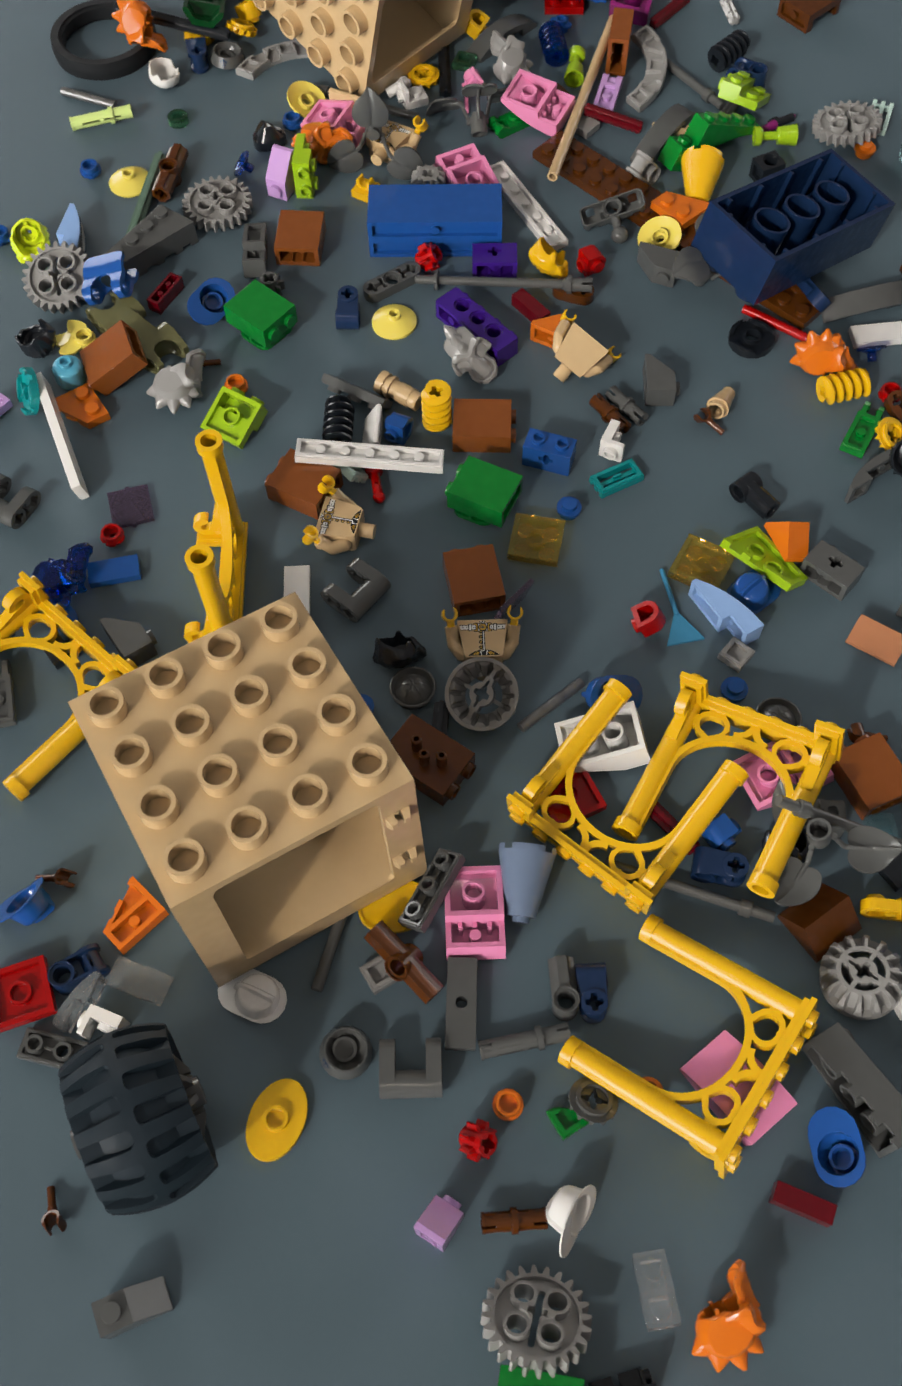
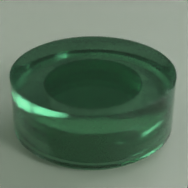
M174 109L167 115L169 126L174 129H181L189 124L188 114L185 110Z

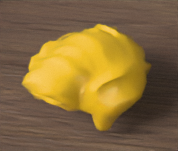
M540 237L529 248L528 257L533 266H536L541 273L553 278L567 277L569 267L568 261L565 260L564 250L558 253L546 242L544 237Z

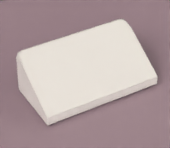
M377 404L365 418L362 443L381 445L383 426L381 404Z

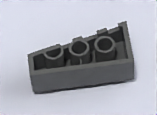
M160 204L105 254L119 250L122 251L125 256V270L136 268L139 271L140 277L148 272L147 268L164 263V258L173 253L177 255L183 252V247L189 243L193 246L199 242L194 221Z
M837 1022L809 1040L802 1047L803 1051L844 1109L855 1119L859 1130L878 1157L881 1159L901 1148L902 1095L855 1042L851 1032Z

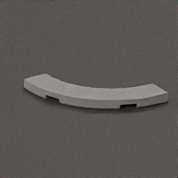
M648 25L632 34V41L641 49L647 64L644 79L641 80L632 93L626 96V103L639 113L647 108L657 97L664 85L667 74L666 49L663 47L660 37Z
M297 39L284 41L263 48L262 52L256 56L252 54L235 69L236 75L254 81L262 72L274 65L289 60L309 57L306 49Z

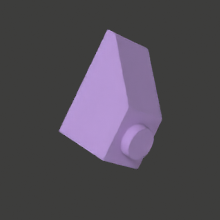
M273 144L265 178L268 196L288 201L295 191L291 164L293 149Z
M446 1194L443 1199L435 1195L414 1225L415 1233L444 1252L464 1218V1213L459 1210L462 1205Z

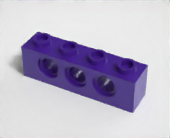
M454 287L436 299V317L444 324L454 328L465 326L476 337L488 340L492 347L486 353L495 358L497 367L518 353L517 335L501 324L499 319L490 315L483 306L478 305L467 293L462 292L458 287Z

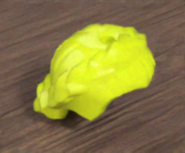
M26 217L18 220L11 229V246L20 263H25V261L32 262L33 258L30 254L38 255V247L45 250V243L50 246V235L47 232L46 226L32 218Z

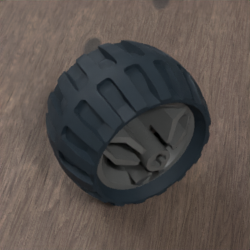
M164 1023L137 1024L104 1034L79 1049L60 1067L58 1072L64 1108L71 1126L70 1137L78 1158L82 1159L87 1175L93 1184L99 1200L103 1203L105 1210L112 1215L139 1214L169 1205L198 1187L218 1167L216 1153L206 1125L204 1104H207L204 1091L198 1076L193 1077L190 1075L191 1071L183 1063L174 1039Z

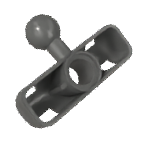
M636 188L584 206L580 209L579 213L583 227L587 231L596 226L613 225L611 238L615 243L621 244L629 236L628 230L622 226L621 221L633 216V213L639 211L642 213L646 208L642 190ZM635 193L637 200L629 203L628 195ZM593 208L595 215L587 218L585 211ZM611 209H618L617 212L613 214L608 213Z

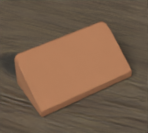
M863 614L860 615L845 643L893 667L902 653V634Z

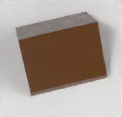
M824 883L821 884L817 895L810 901L797 906H789L777 916L816 963L822 960L823 955L828 952L832 943L842 942L845 936H853L862 929L849 895Z

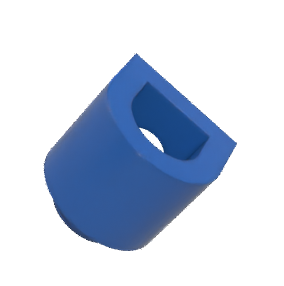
M397 412L388 415L384 421V429H386L384 432L385 439L404 446L413 429V418Z
M723 813L710 823L701 836L712 848L727 851L736 844L735 838L742 832V829L735 819L729 818Z

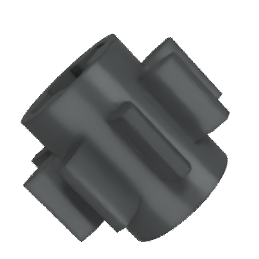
M268 271L259 276L260 283L282 296L281 290L285 289L284 280H280V274Z

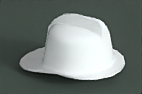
M251 969L218 987V999L222 1006L231 1013L259 1024L270 1023L279 1018L285 1010L287 996L282 983L258 970Z
M591 1184L583 1189L572 1185H565L559 1188L546 1206L548 1223L561 1234L559 1253L562 1258H565L571 1251L579 1232L593 1211L597 1191L596 1187Z

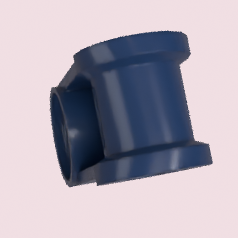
M205 37L185 39L192 71L196 74L208 72L210 67Z
M739 57L735 61L734 66L730 67L726 72V78L729 73L747 72L751 78L755 79L753 88L755 86L765 88L768 67L764 63L756 62L746 57Z
M346 285L338 290L337 308L335 311L336 329H360L358 290L354 286Z
M699 846L694 849L690 877L701 883L738 887L745 881L749 870V861L740 853ZM732 867L736 868V873L732 872Z
M92 943L82 947L74 954L55 962L49 968L47 977L59 994L68 996L91 983L102 980L111 972V968L104 963L99 953L101 950L99 944ZM71 973L68 981L58 983L63 974Z
M605 962L575 964L577 991L580 996V1015L587 1023L598 1024L606 1017L608 1008ZM590 1002H595L596 1007H598L597 1011L592 1010Z

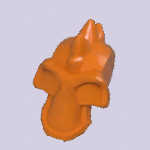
M116 0L120 10L112 13L111 16L120 22L116 31L126 34L129 45L140 44V46L158 49L166 53L168 50L166 39L162 34L153 32L152 20L154 16L151 15V8L147 3L142 0Z
M329 121L305 124L300 133L306 134V142L310 143L312 157L316 158L320 164H327L328 153L337 142L346 139L353 141V136L347 129L338 127L331 130ZM296 135L292 137V147L295 146Z
M829 328L824 330L821 335H818L813 330L809 331L807 341L794 344L797 354L790 359L791 364L801 367L804 372L814 376L859 368L851 357L849 346H846L841 338V334H832Z
M741 1259L736 1260L731 1265L726 1275L731 1291L715 1303L712 1300L708 1301L709 1306L701 1310L696 1318V1337L691 1353L693 1356L708 1357L718 1373L723 1370L729 1361L742 1371H746L748 1369V1353H764L759 1336L765 1332L767 1326L762 1319V1313L759 1309L761 1304L753 1293L746 1271V1263Z

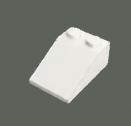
M634 701L627 702L580 760L575 772L620 771L649 763L651 758L641 719ZM584 715L554 723L559 747Z

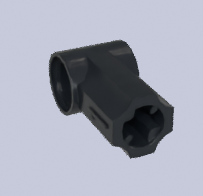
M750 471L729 486L730 494L734 500L739 503L746 502L763 519L767 520L779 509L781 503L763 488L762 480L755 472Z

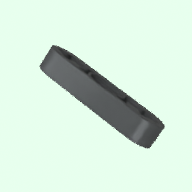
M408 261L367 281L363 285L365 300L370 303H377L415 284L414 277L421 275V266L417 262ZM389 280H397V281H398L396 284H388V283H387V281H389Z

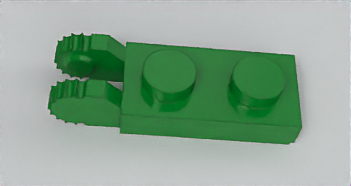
M866 400L861 411H858L839 450L862 459L875 434L874 429L878 426V421L882 420L881 417L886 408L880 406L875 416L868 414L871 402Z

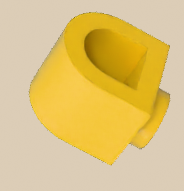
M244 0L234 7L238 18L250 23L259 21V16L262 15L261 10L255 6L252 0Z
M472 9L466 33L475 40L488 27L486 25L490 17L479 9Z

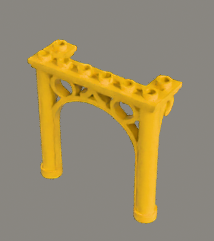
M213 429L203 430L195 437V446L198 454L202 456L215 505L212 521L208 522V512H199L194 516L193 528L197 532L196 545L190 547L184 556L188 570L193 573L206 611L203 630H200V622L197 621L189 622L185 625L184 639L188 643L243 617L248 522L241 520L223 453L224 442L222 435ZM210 547H221L219 579L215 569V556Z
M23 571L18 574L20 578L16 581L19 587L10 590L2 601V607L5 610L0 615V652L16 647H32L52 653L63 661L73 673L77 683L78 697L138 668L129 658L124 660L119 654L114 652L109 654L104 649L105 645L96 636L91 638L85 633L87 630L78 620L75 619L72 622L67 617L68 613L58 603L53 605L48 601L50 598L42 590L44 585L34 575L29 577ZM40 622L45 623L51 628L48 636L44 638L32 637L30 633L31 627ZM23 626V637H11ZM58 629L71 641L67 643L56 641ZM83 650L94 661L81 665L78 659L79 653ZM98 670L105 677L98 686L87 685L84 680L87 672ZM72 713L62 727L2 781V784L21 802L30 795L29 791L85 739L74 714Z
M682 671L680 673L681 691L674 706L675 714L622 814L616 817L612 830L624 839L637 841L677 764L689 754L709 747H732L758 756L776 771L783 783L786 797L794 800L802 799L812 803L814 806L833 763L835 764L836 761H840L842 757L845 729L840 728L833 722H823L817 719L813 733L806 727L788 724L776 716H766L758 713L751 707H741L731 703L726 698L711 696L708 693V680L699 674H689ZM707 721H713L722 725L724 730L719 734L708 736L701 729V725ZM730 725L742 729L744 732H734L733 736H730ZM694 729L695 735L698 738L684 744L691 730ZM761 737L776 742L772 746V753L768 750V744ZM787 749L798 753L802 759L797 763L783 764L777 754ZM803 771L795 789L793 790V784L789 774H796ZM782 809L757 864L746 883L752 892L765 898L775 897L779 889L778 881L807 819L794 816L792 811Z
M610 678L604 685L602 694L541 771L530 780L522 794L520 795L516 791L513 795L509 793L506 801L508 811L510 812L509 817L520 826L525 823L533 829L531 833L542 843L548 841L554 845L557 850L556 853L563 859L568 861L571 858L578 863L579 866L577 868L587 877L592 878L594 875L603 882L601 887L613 896L619 894L626 900L624 904L637 914L643 912L647 915L652 906L653 899L737 787L743 786L749 775L740 765L726 759L677 826L668 835L659 840L642 844L626 843L613 839L597 830L578 808L573 794L572 781L580 760L632 696V692L623 683ZM565 777L566 796H550ZM554 803L569 805L571 812L570 820L565 823L556 822L547 813L549 806ZM540 808L542 817L536 813ZM575 821L579 823L577 830L582 837L580 845L561 832L571 829ZM589 835L595 840L589 842ZM608 847L614 849L609 855L608 866L589 853L595 849H602L606 852ZM661 849L646 869L642 853ZM620 853H633L639 864L638 870L632 874L624 873L615 865V857Z
M651 914L644 922L638 939L726 989L739 1005L744 1019L745 1035L736 1061L727 1073L715 1083L706 1088L685 1093L666 1091L651 1084L574 1035L562 1047L558 1056V1063L568 1069L573 1068L688 1140L689 1144L696 1151L714 1160V1169L718 1171V1176L724 1180L728 1172L734 1174L742 1160L740 1154L743 1147L740 1146V1143L745 1135L751 1137L759 1122V1119L755 1118L761 1107L766 1110L775 1093L771 1089L776 1080L782 1082L790 1068V1065L786 1063L790 1055L794 1054L797 1056L804 1044L805 1038L810 1040L818 1026L816 1022L820 1015L816 1011L818 999L812 996L811 999L804 997L802 1000L664 923V919ZM746 997L764 1006L765 1009L752 1014ZM763 1019H771L779 1026L775 1037L769 1041L759 1039L754 1032L753 1025ZM756 1049L762 1051L773 1050L764 1068L761 1069L755 1061ZM747 1062L748 1069H743L745 1063ZM742 1082H754L753 1087L741 1105V1098L738 1092L729 1085L732 1083L736 1088ZM718 1095L729 1096L734 1102V1107L727 1117L718 1119L711 1115L709 1111L710 1098ZM702 1102V1115L704 1119L681 1105ZM728 1128V1130L726 1131V1133L723 1132L722 1130H720V1129Z

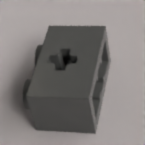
M821 540L804 558L800 570L808 577V580L839 601H842L859 582L865 569L856 560L849 558L835 546L828 544L824 540Z

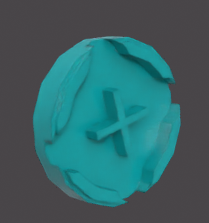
M22 367L19 369V372L22 374H18L16 379L17 398L19 403L23 402L24 408H21L23 414L36 415L40 405L37 376L32 367Z

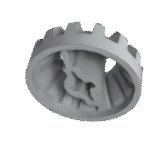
M475 657L459 664L450 674L445 686V702L451 716L462 726L475 731H491L505 725L515 714L520 699L518 682L510 669L500 661L488 657ZM485 677L483 682H477L473 686L469 685L474 679ZM497 682L502 689L501 702L495 699L496 692L494 686ZM485 687L488 688L486 693L489 695V698L487 700L482 699L479 702V696L476 694L477 691H483ZM467 688L470 689L469 696L472 701L470 706H468L465 698ZM493 703L499 706L491 713L479 714L482 707H488Z
M851 935L845 936L842 942L832 943L828 952L822 957L819 970V985L822 994L836 1011L856 1020L881 1018L890 1013L902 997L900 957L897 953H892L887 949V943L884 941L877 943L870 940L868 935L855 939ZM864 951L871 953L869 959L866 957L855 959L849 954ZM876 957L884 965L885 978L878 974L877 966L873 962ZM862 973H865V974H866V975H864L862 978H859V977L857 976V975L860 976Z

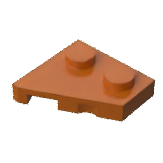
M666 191L651 201L650 208L660 216H669L679 223L681 231L695 223L697 218L706 211L709 202Z
M88 383L55 398L59 411L64 413L66 418L77 421L88 429L111 419L109 412Z

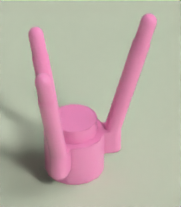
M471 67L464 73L465 82L462 83V87L468 84L484 83L475 67ZM464 97V107L469 114V98Z

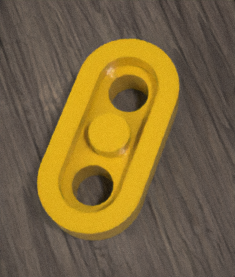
M868 894L866 898L860 900V914L868 918L902 922V897L895 900L884 898L881 894Z

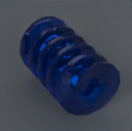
M554 20L545 22L538 32L544 59L549 66H563L568 62L570 52L562 26L558 21Z

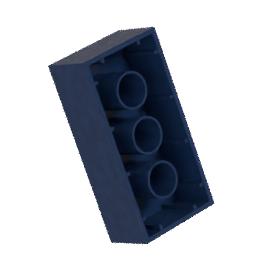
M829 149L711 200L690 247H695L701 252L710 270L719 273L735 288V293L741 300L749 302L754 306L870 248L894 208L895 203L833 149Z

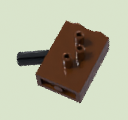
M440 700L434 704L432 726L411 714L390 742L414 778L415 788L444 806L449 799L452 801L460 791L459 785L465 778L469 779L473 775L476 765L475 753L447 736L449 711L446 702Z

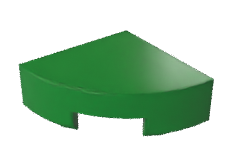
M556 1107L546 1111L547 1117L562 1141L589 1124V1121L583 1118L578 1120L575 1111L569 1108Z

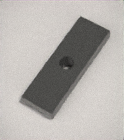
M324 373L321 379L322 383L328 385L327 390L337 394H341V391L348 394L350 400L361 403V400L369 403L367 407L373 409L377 404H381L382 409L389 410L394 402L331 374Z
M442 848L438 849L398 919L401 926L425 934L466 861L462 854Z
M448 957L445 1050L476 1051L477 958ZM458 1001H465L467 1005L464 1008H459L456 1006V1003Z
M27 1027L16 1057L21 1060L60 1069L72 1055L89 1042ZM68 1049L67 1055L61 1057L62 1052Z

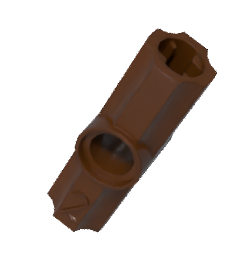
M174 143L170 147L166 158L159 162L160 172L151 190L153 197L157 198L159 202H167L171 198L175 187L179 186L182 182L181 172L189 156L188 150L182 144Z
M383 920L366 934L364 939L385 960V970L389 977L396 981H404L425 1004L431 1001L443 989L444 985L423 964V955L420 949L411 943L404 944Z

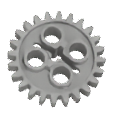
M841 100L839 104L832 102L831 107L825 105L824 110L819 109L818 114H814L812 134H815V139L820 138V143L826 141L827 146L833 143L835 148L838 145H842L843 148L850 145L853 148L856 143L862 146L863 141L871 142V138H877V134H880L883 122L882 113H879L880 109H874L875 105L867 106L868 102L860 104V100H857L855 103H852L851 100H848L847 103Z
M221 175L217 179H213L210 176L209 181L202 178L201 184L194 182L195 188L188 187L189 193H184L185 199H182L184 215L186 218L194 221V225L197 224L198 230L205 227L206 232L211 228L214 229L215 233H217L218 228L226 232V227L228 226L234 229L235 223L242 225L241 219L247 220V215L251 214V208H253L249 187H245L244 182L238 183L237 178L230 181L229 176L225 179H222Z
M54 241L53 247L45 243V250L38 247V255L30 254L33 258L32 262L25 261L29 269H22L26 277L21 278V280L25 284L23 289L28 293L27 297L37 307H41L45 312L49 309L52 314H55L57 309L61 314H64L65 308L73 312L72 305L74 304L80 308L79 301H85L82 296L83 266L89 256L85 254L82 248H77L74 243L69 246L66 241H63L61 246L57 241Z
M532 1265L530 1273H526L524 1268L519 1266L517 1276L507 1270L505 1281L497 1277L495 1279V1288L489 1287L487 1289V1298L483 1299L480 1325L483 1326L482 1337L483 1339H489V1352L499 1349L498 1363L507 1358L510 1360L509 1371L512 1372L519 1365L522 1367L523 1377H526L529 1370L532 1369L535 1370L537 1379H541L542 1370L547 1369L549 1375L555 1378L557 1366L567 1373L569 1363L572 1362L577 1365L580 1353H586L587 1341H590L592 1331L590 1328L592 1315L588 1314L589 1302H581L582 1290L572 1292L574 1283L572 1279L565 1283L561 1282L562 1272L559 1271L552 1277L547 1266L542 1274L538 1273L535 1265ZM542 1294L544 1295L535 1344L533 1347H529L528 1341L531 1325L534 1320L538 1295ZM518 1299H526L528 1302H522ZM552 1307L559 1308V1309H561L562 1311H555V1310H553V1309H551V1308H552ZM517 1329L522 1333H513L510 1330ZM549 1338L554 1340L555 1342L549 1343L544 1339Z

